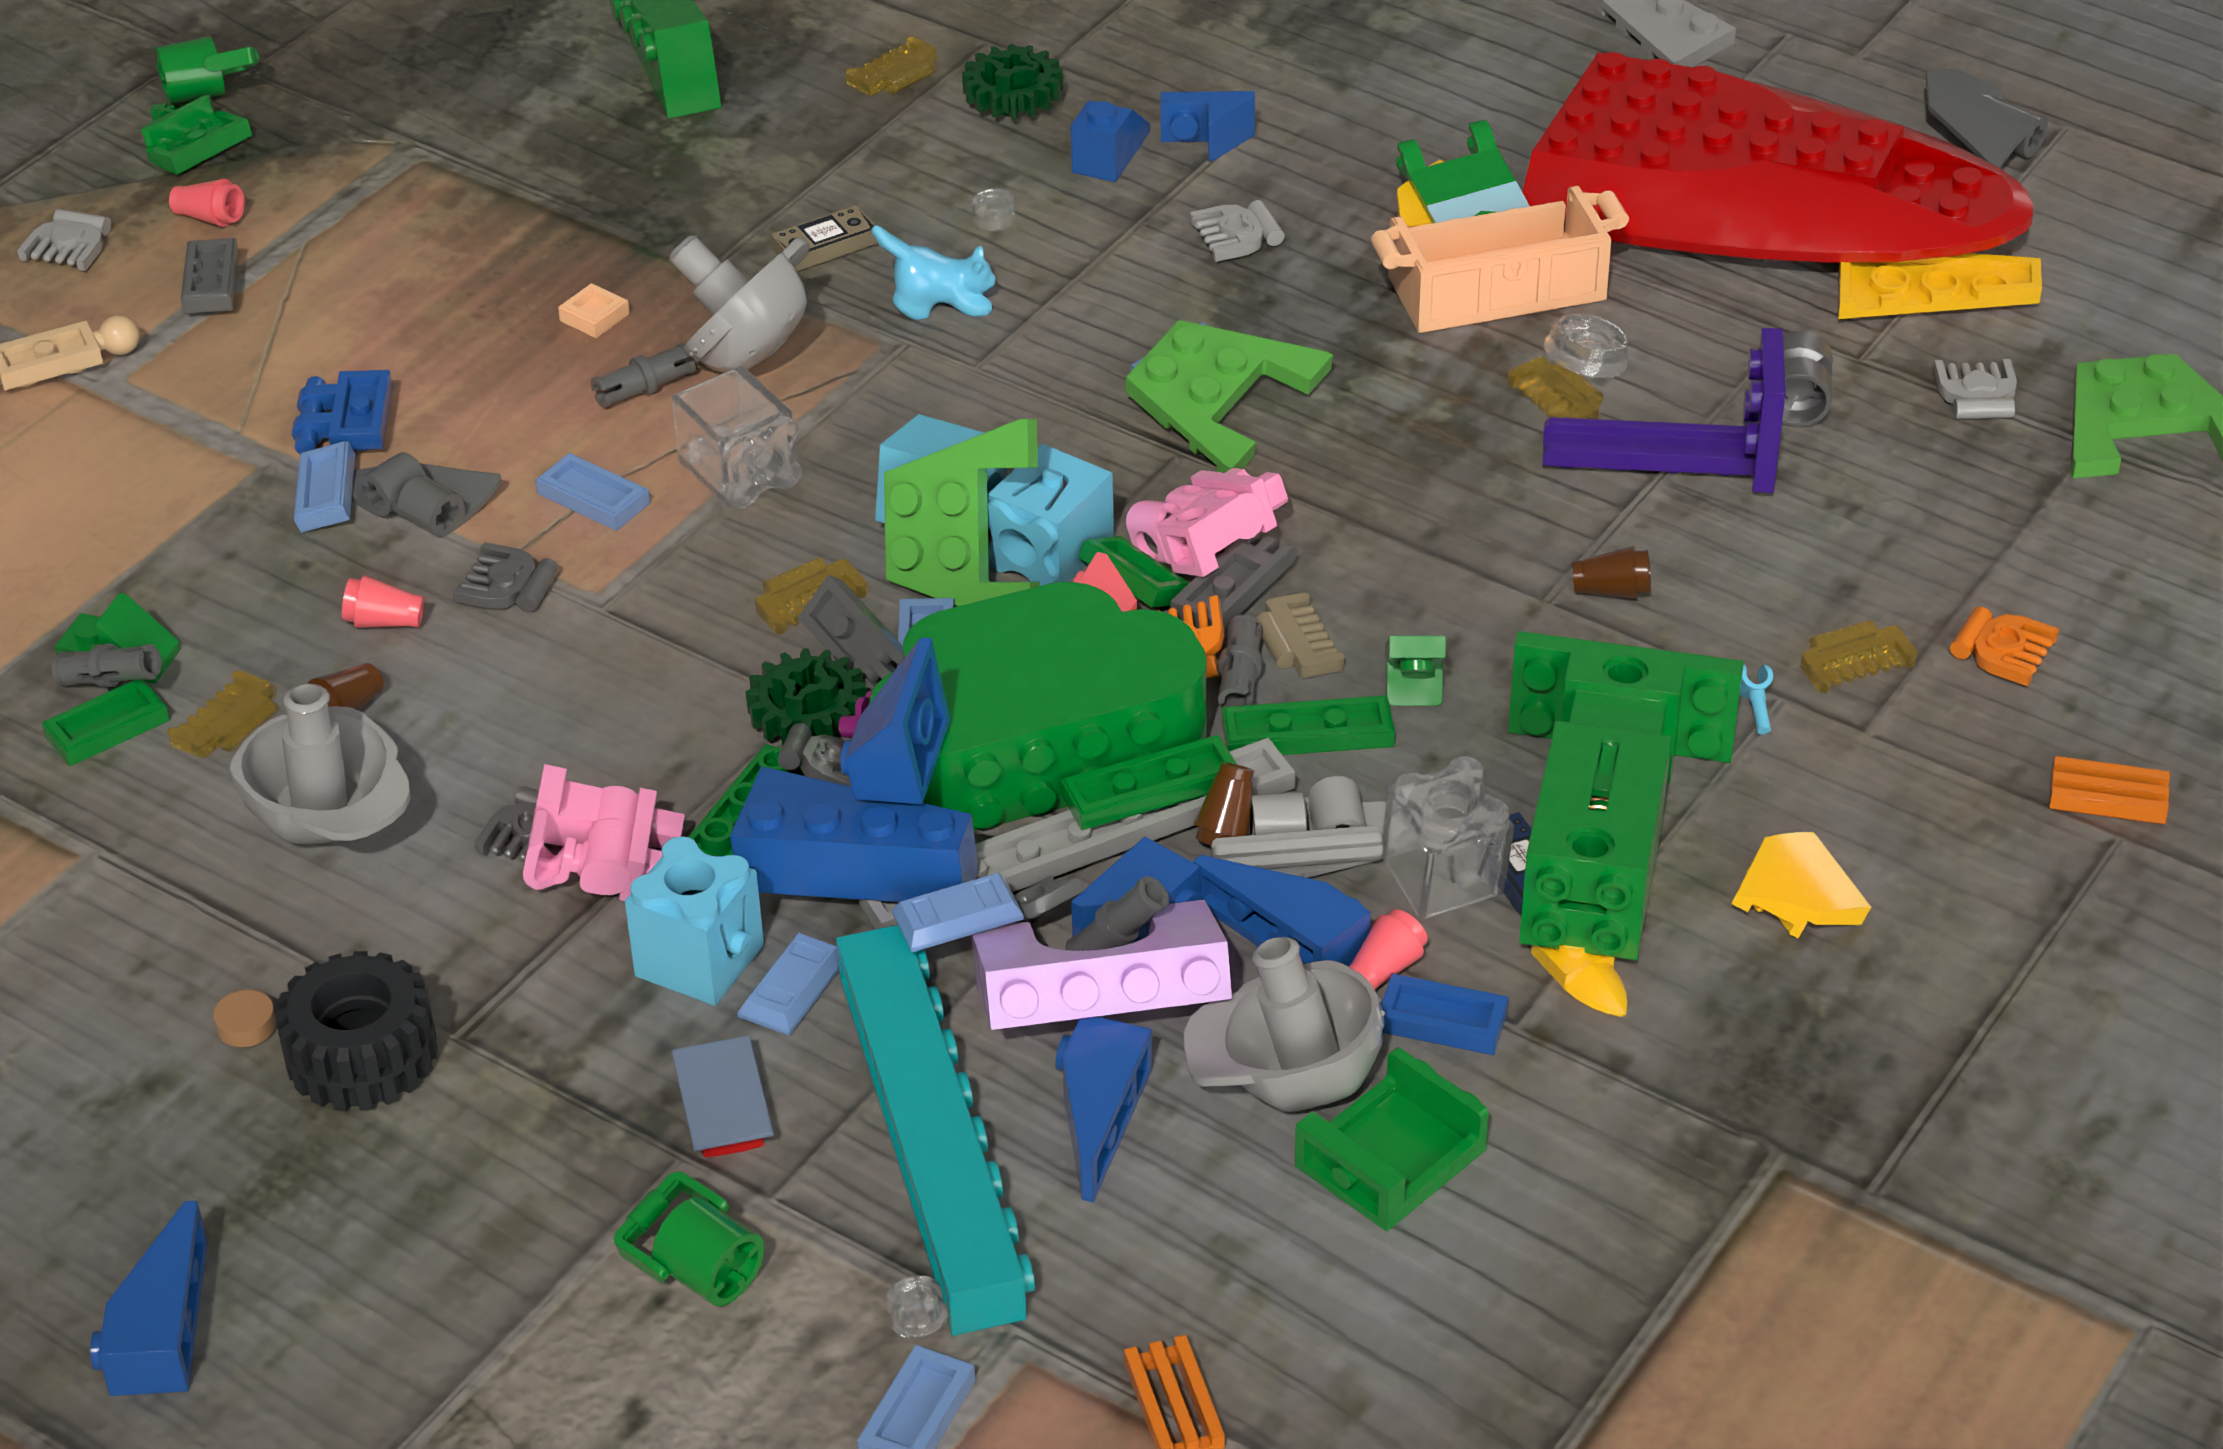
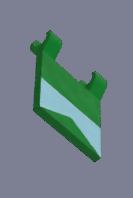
M1487 120L1472 122L1468 126V130L1472 134V136L1467 138V147L1472 153L1471 155L1428 167L1425 166L1416 140L1412 139L1398 143L1397 150L1401 156L1396 158V166L1399 172L1408 178L1431 223L1496 213L1514 208L1530 207L1497 148L1493 132Z

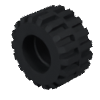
M354 951L353 956L342 957L341 953L328 956V962L323 964L314 962L305 967L306 974L304 976L295 975L287 983L289 991L280 994L277 1001L279 1010L275 1012L286 1070L289 1079L294 1082L295 1089L302 1096L310 1094L312 1103L321 1107L327 1103H332L334 1110L347 1111L350 1106H359L360 1111L373 1109L372 1104L382 1101L388 1105L397 1101V1094L402 1091L411 1093L419 1086L418 1078L427 1077L432 1070L431 1060L437 1057L438 1050L428 989H426L425 981L420 973H413L412 965L404 960L393 962L392 955L379 952L376 956H368L367 951Z

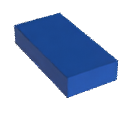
M1392 973L1381 1004L1382 1010L1385 1012V1026L1382 1029V1033L1495 1055L1508 1013L1509 997Z

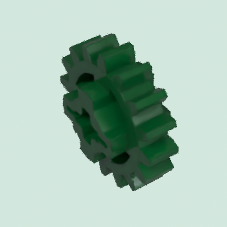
M1009 44L1007 50L1004 51L993 46L988 55L978 52L975 54V62L967 61L965 63V72H962L963 93L966 94V102L968 104L976 103V111L982 112L991 109L992 117L997 118L1000 115L1010 116L1011 119H1016L1018 112H1025L1029 116H1035V109L1037 107L1049 110L1051 109V101H1059L1061 99L1060 91L1063 90V69H1060L1058 59H1049L1048 51L1044 50L1037 54L1033 53V46L1031 45L1024 48Z
M805 648L802 649L800 658L792 659L789 654L784 652L780 654V664L774 665L765 661L761 664L763 675L750 676V689L746 690L748 714L751 717V725L754 729L763 728V737L767 741L778 735L782 736L783 745L791 727L798 723L807 725L812 732V736L823 734L833 736V733L839 732L840 718L842 716L855 715L856 701L860 697H865L867 693L866 683L863 682L862 670L860 668L851 669L850 658L846 656L835 662L832 661L830 650H824L818 657L811 656L809 649Z

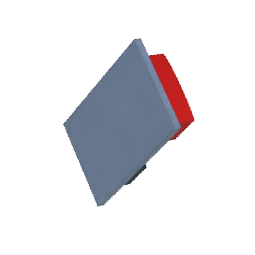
M750 1036L672 1050L694 1151L702 1150L703 1157H715L764 1146L763 1138L773 1136V1130Z

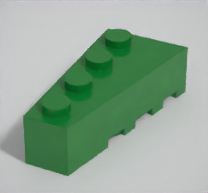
M610 0L615 21H621L623 31L628 35L668 119L722 108L709 22L693 0Z

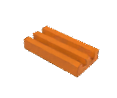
M2055 756L2051 776L2049 809L2166 824L2169 810L2168 798L2170 787L2168 786L2170 771Z
M1186 1334L1174 1337V1346L1164 1348L1160 1340L1149 1343V1352L1139 1354L1136 1346L1124 1349V1365L1155 1449H1225L1224 1431ZM1173 1364H1178L1205 1434L1204 1437L1198 1438L1171 1368ZM1156 1369L1183 1442L1172 1443L1146 1371Z

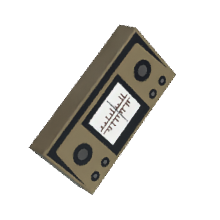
M857 205L770 234L771 247L777 255L798 237L802 236L809 243L810 248L807 255L795 267L797 272L878 243L871 232L875 224Z

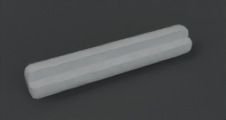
M1375 825L1216 838L1212 841L1211 855L1214 858L1264 869L1378 860L1382 857L1383 838L1379 827Z

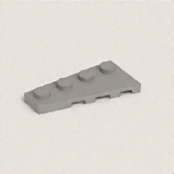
M1584 0L1601 16L1611 15L1616 20L1615 28L1625 37L1629 35L1636 37L1641 42L1640 50L1650 59L1658 57L1670 62V64L1694 67L1735 44L1736 28L1685 0Z

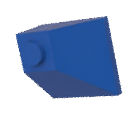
M920 638L859 717L852 740H846L843 744L841 770L844 775H849L855 800L923 804L951 720L932 638Z

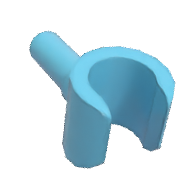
M1762 664L1757 671L1760 684H1754L1748 679L1746 674L1747 668L1743 665L1740 696L1748 698L1752 704L1757 733L1760 735L1768 734L1771 731L1766 706L1765 690L1773 680V671L1768 665Z

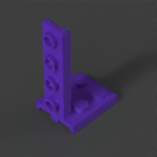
M1762 328L1760 348H1750L1748 380L1756 381H1751L1750 390H1745L1743 421H1750L1746 422V426L1552 417L1544 423L1542 465L1560 466L1563 468H1608L1618 471L1650 470L1668 473H1713L1723 476L1733 474L1752 475V492L1774 493L1786 395L1783 329Z

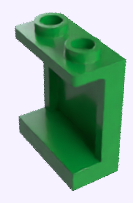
M1396 1047L1388 1054L1385 1078L1333 1120L1327 1122L1312 1111L1295 1124V1167L1388 1232L1486 1151L1489 1111L1474 1094L1461 1090L1436 1073L1427 1062L1416 1059L1400 1047Z

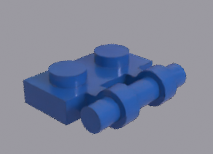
M390 370L339 371L337 384H326L325 380L317 376L308 378L305 387L300 390L298 395L297 408L300 415L293 422L292 437L295 440V450L299 454L314 450L322 438H329L330 445L349 441L353 451L383 449L393 387Z

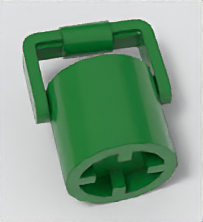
M211 36L163 45L154 49L161 85L169 106L189 103L205 95H210V98L225 95L223 75L252 69L260 60L258 51L253 47L217 54Z
M683 1172L671 1173L655 1190L652 1189L627 1215V1220L616 1231L613 1238L620 1256L653 1279L663 1283L670 1276L714 1306H725L735 1301L746 1291L759 1271L765 1252L764 1240L759 1234L727 1214L730 1206L722 1197ZM681 1192L686 1193L692 1198L679 1204L662 1223L654 1239L652 1258L632 1245L670 1207V1203Z

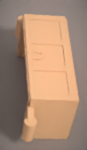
M1573 186L1568 188L1567 206L1563 201L1409 228L1401 216L1390 219L1389 229L1376 231L1371 236V243L1383 266L1388 269V278L1418 333H1425L1607 300L1611 238L1607 232L1625 227L1629 221V216L1612 191H1604L1601 194L1583 193L1579 186ZM1598 204L1606 220L1600 219L1592 205Z

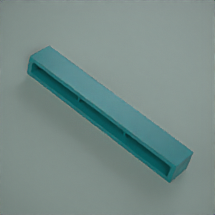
M898 925L836 937L840 983L951 1335L956 1336L1027 1320L1025 1293L1035 1291L1031 1263L1026 1253L1016 1254L1014 1244L1019 1243V1235L1015 1216L1011 1206L1004 1208L1000 1206L998 1198L1003 1197V1187L996 1161L985 1162L983 1153L988 1151L984 1124L980 1115L970 1117L968 1108L973 1107L969 1080L965 1071L955 1072L953 1065L958 1064V1054L951 1028L944 1030L940 1028L939 1022L944 1021L943 1007L938 988L936 986L927 988L925 980L930 979L925 950L922 949L911 953Z

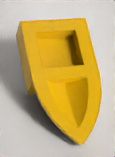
M1531 945V954L1563 989L1578 1001L1607 1014L1619 1017L1626 1015L1627 993L1620 976L1614 969V957L1584 953L1585 948L1559 945V949Z

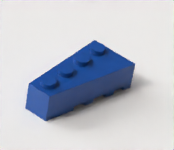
M762 766L730 835L733 855L743 857L747 860L749 868L756 870L759 893L901 902L975 880L978 873L972 814L925 803L909 804L855 800L852 787Z

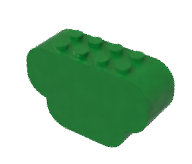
M1078 582L1050 583L938 611L916 622L909 629L903 641L904 660L920 638H932L951 719L923 803L972 814L974 831L1068 807L1061 795L1060 779L1206 738V655L1193 630L1181 619L1165 612L1146 609L1122 612L1116 601L1109 594L1088 584ZM894 672L885 676L875 686L870 696V703Z

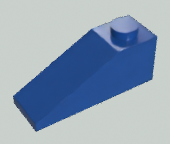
M1200 855L1193 860V863L1200 866V894L1202 895V900L1206 901L1213 916L1256 946L1272 938L1289 937L1298 942L1300 946L1299 954L1303 964L1332 960L1349 967L1370 932L1371 912L1364 908L1357 899L1348 897L1327 882Z
M1097 1016L1079 1019L1072 1036L1065 1034L1062 1037L1055 1061L1056 1070L1063 1071L1064 1102L1081 1198L1093 1203L1152 1072V1029Z
M185 1201L106 1303L102 1331H93L90 1345L92 1366L94 1370L103 1371L110 1396L188 1392L208 1245L198 1201Z

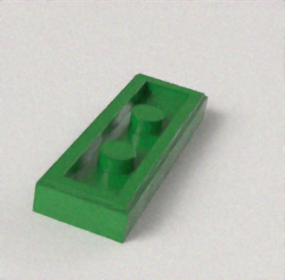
M1387 695L1222 707L1221 722L1225 745L1229 752L1266 738L1270 739L1282 755L1394 747L1395 731Z
M1218 734L1060 779V789L1064 801L1082 831L1207 795L1215 775L1219 771L1220 763H1237Z

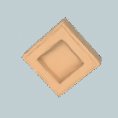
M592 283L558 307L561 322L596 339L630 314L628 300Z

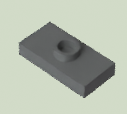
M236 238L187 242L181 292L183 313L233 310L239 257Z

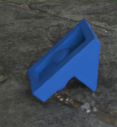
M1255 91L1161 92V142H1208V161H1214L1255 136Z

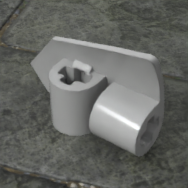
M1344 776L1327 777L1316 782L1310 788L1309 797L1305 798L1302 791L1252 795L1251 835L1373 825L1379 827L1383 838L1382 857L1378 860L1269 869L1305 878L1381 860L1398 842L1411 823L1410 819L1385 801L1361 802L1358 785L1352 779Z

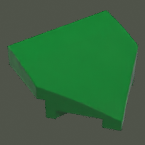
M210 95L201 96L176 110L174 105L168 106L167 102L152 105L150 113L153 120L151 123L142 126L141 129L147 146L145 150L149 161L176 175L252 136L247 118L225 111H215Z

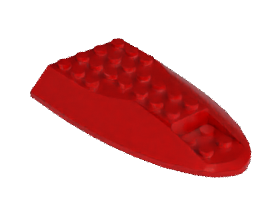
M1598 52L1532 150L1522 191L1530 206L1563 201L1567 206L1568 188L1573 186H1579L1583 193L1601 194L1604 191H1612L1629 216V221L1625 227L1607 232L1612 242L1701 254L1809 262H1900L1957 256L1988 250L2003 245L2025 233L2032 225L2034 207L2027 190L2019 181L1999 167L1938 138L1859 110L1719 73L1709 66L1689 67L1670 64V62L1663 59L1644 60L1625 57L1618 52ZM1598 204L1592 205L1600 219L1606 220Z

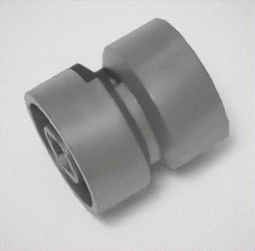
M1805 331L1787 332L1783 334L1786 395L1782 424L1792 427L1810 426L1822 420L1830 410L1832 403V352L1826 341L1814 333Z

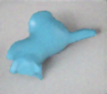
M875 225L871 229L872 235L879 246L895 256L894 279L896 290L892 300L895 307L903 315L914 320L928 318L935 304L943 302L955 307L965 315L978 317L986 316L992 312V303L983 296V293L994 286L996 277L984 258L983 247L978 246L973 254L966 259H956L945 256L926 246L908 245L881 226Z

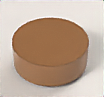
M239 990L230 993L217 1003L213 1011V1019L218 1037L222 1042L233 1047L257 1045L268 1039L276 1028L273 1002L265 993L257 990Z

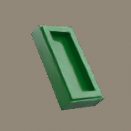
M1121 536L1084 540L1078 556L1090 564L1097 552L1107 554L1132 594L1150 607L1171 605V600L1189 584V582Z
M142 679L131 681L41 722L45 738L70 767L170 721L166 705Z

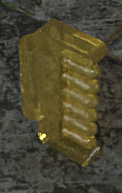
M914 36L907 37V46L901 44L898 50L892 49L890 55L884 53L881 59L875 58L872 63H865L864 68L857 67L856 70L853 68L846 69V83L867 95H873L883 89L887 93L892 94L934 72V62L937 61L936 47Z
M1537 357L1508 371V385L1517 387L1518 390H1524V395L1526 397L1531 396V401L1535 404L1538 403L1540 410H1546L1545 412L1548 417L1599 419V405L1603 400V394L1565 360L1558 361L1553 366L1544 357Z
M818 557L764 581L762 586L765 594L756 597V612L776 634L781 635L786 632V621L790 625L797 623V616L803 611L804 606L808 604L828 574L843 580L859 598L867 595V581L845 559H840L826 566L822 558Z
M1867 620L1811 637L1809 640L1810 650L1802 653L1800 667L1820 693H1828L1831 681L1834 685L1839 686L1843 683V677L1847 682H1852L1855 680V674L1859 678H1865L1867 670L1872 675L1878 674L1880 668L1883 671H1889L1892 667L1891 663L1897 668L1902 665L1912 668L1916 664L1918 652L1898 626L1892 625L1877 630L1874 622Z
M241 670L233 672L234 684L227 683L224 686L225 692L218 691L215 694L216 700H207V708L200 707L197 710L198 716L191 715L188 717L189 724L182 723L179 725V728L172 727L168 729L167 734L171 746L200 758L207 757L218 746L224 751H231L275 711L274 704L271 701L274 697L271 683Z

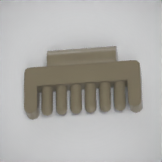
M1302 592L1267 599L1265 612L1256 617L1258 619L1256 625L1262 624L1261 637L1280 669H1289L1294 666L1302 678L1341 672L1344 669L1345 655L1339 652L1337 648H1334V642L1329 639V633L1324 631V624L1319 622V616L1314 614L1315 609L1310 605V595L1308 593Z

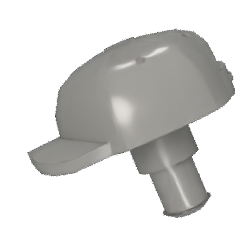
M690 235L670 253L669 262H672L696 287L692 294L713 316L690 338L683 348L697 363L700 362L714 371L729 375L745 372L776 352L787 341V338L803 317L807 299L804 284L795 267L807 255L810 248L809 243L802 236L794 239L779 255L748 281L728 259L721 263L697 238L698 235Z
M311 683L300 684L289 689L283 696V704L286 707L287 714L270 719L254 730L242 742L233 756L229 767L234 786L246 808L262 824L288 843L315 844L332 841H352L367 837L392 824L405 812L411 800L409 779L398 762V747L394 740L364 713L350 707H328L330 700L328 691L320 685Z
M1277 937L1264 941L1256 947L1251 959L1254 965L1257 966L1260 977L1244 984L1237 992L1232 994V999L1205 1004L1189 1017L1183 1032L1187 1067L1192 1081L1202 1087L1241 1085L1254 1096L1284 1112L1301 1111L1344 1099L1355 1093L1361 1086L1382 1046L1385 1012L1380 1004L1381 998L1378 997L1372 984L1362 974L1342 963L1325 960L1303 964L1299 954L1300 946L1292 938Z

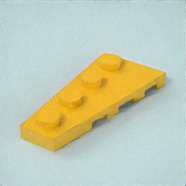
M1968 253L1957 256L1900 262H1839L1838 319L2040 303L2042 291L2041 258Z

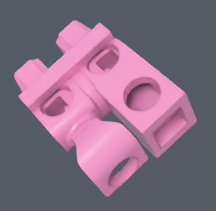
M1231 468L1225 473L1201 470L1190 477L1193 485H1183L1174 489L1167 495L1165 502L1144 500L1134 504L1127 514L1126 526L1134 546L1158 562L1171 564L1173 572L1205 577L1219 567L1215 553L1238 538L1250 539L1259 532L1266 533L1278 526L1273 511L1287 503L1288 497L1282 478L1278 473L1266 472L1259 477H1253L1245 469ZM1144 532L1155 542L1158 554L1148 547L1144 539Z
M544 764L523 870L525 883L535 890H542L567 881L570 873L575 872L580 876V887L585 892L600 895L620 893L619 900L625 901L631 894V883L637 877L648 874L663 856L662 851L649 849L648 846L662 849L668 840L681 837L685 814L654 808L657 794L655 790L640 788L639 794L623 786L599 788L565 780L567 769ZM544 843L564 847L556 856L547 850Z

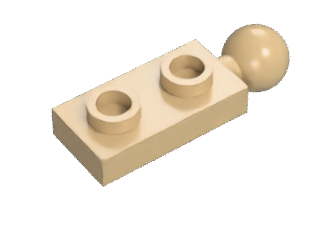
M115 315L107 318L102 323L100 329L94 332L91 331L86 320L1 343L0 382L4 391L16 387H27L41 380L67 373H78L88 367L103 364L101 350H106L115 355L128 354L136 348L139 342V329L130 318Z

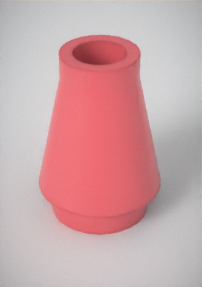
M219 179L194 185L173 187L169 195V206L174 214L186 215L220 227H226L230 223L240 220L244 212L245 199L243 191L238 185L232 184L227 179Z
M363 575L361 580L349 578L343 597L342 620L354 622L355 628L396 626L419 628L423 617L425 597L411 594L366 575Z
M1394 909L1388 915H1380L1349 967L1362 974L1372 984L1374 990H1376L1390 979L1392 973L1398 974L1423 956V946L1428 941L1427 933L1423 926L1405 911Z

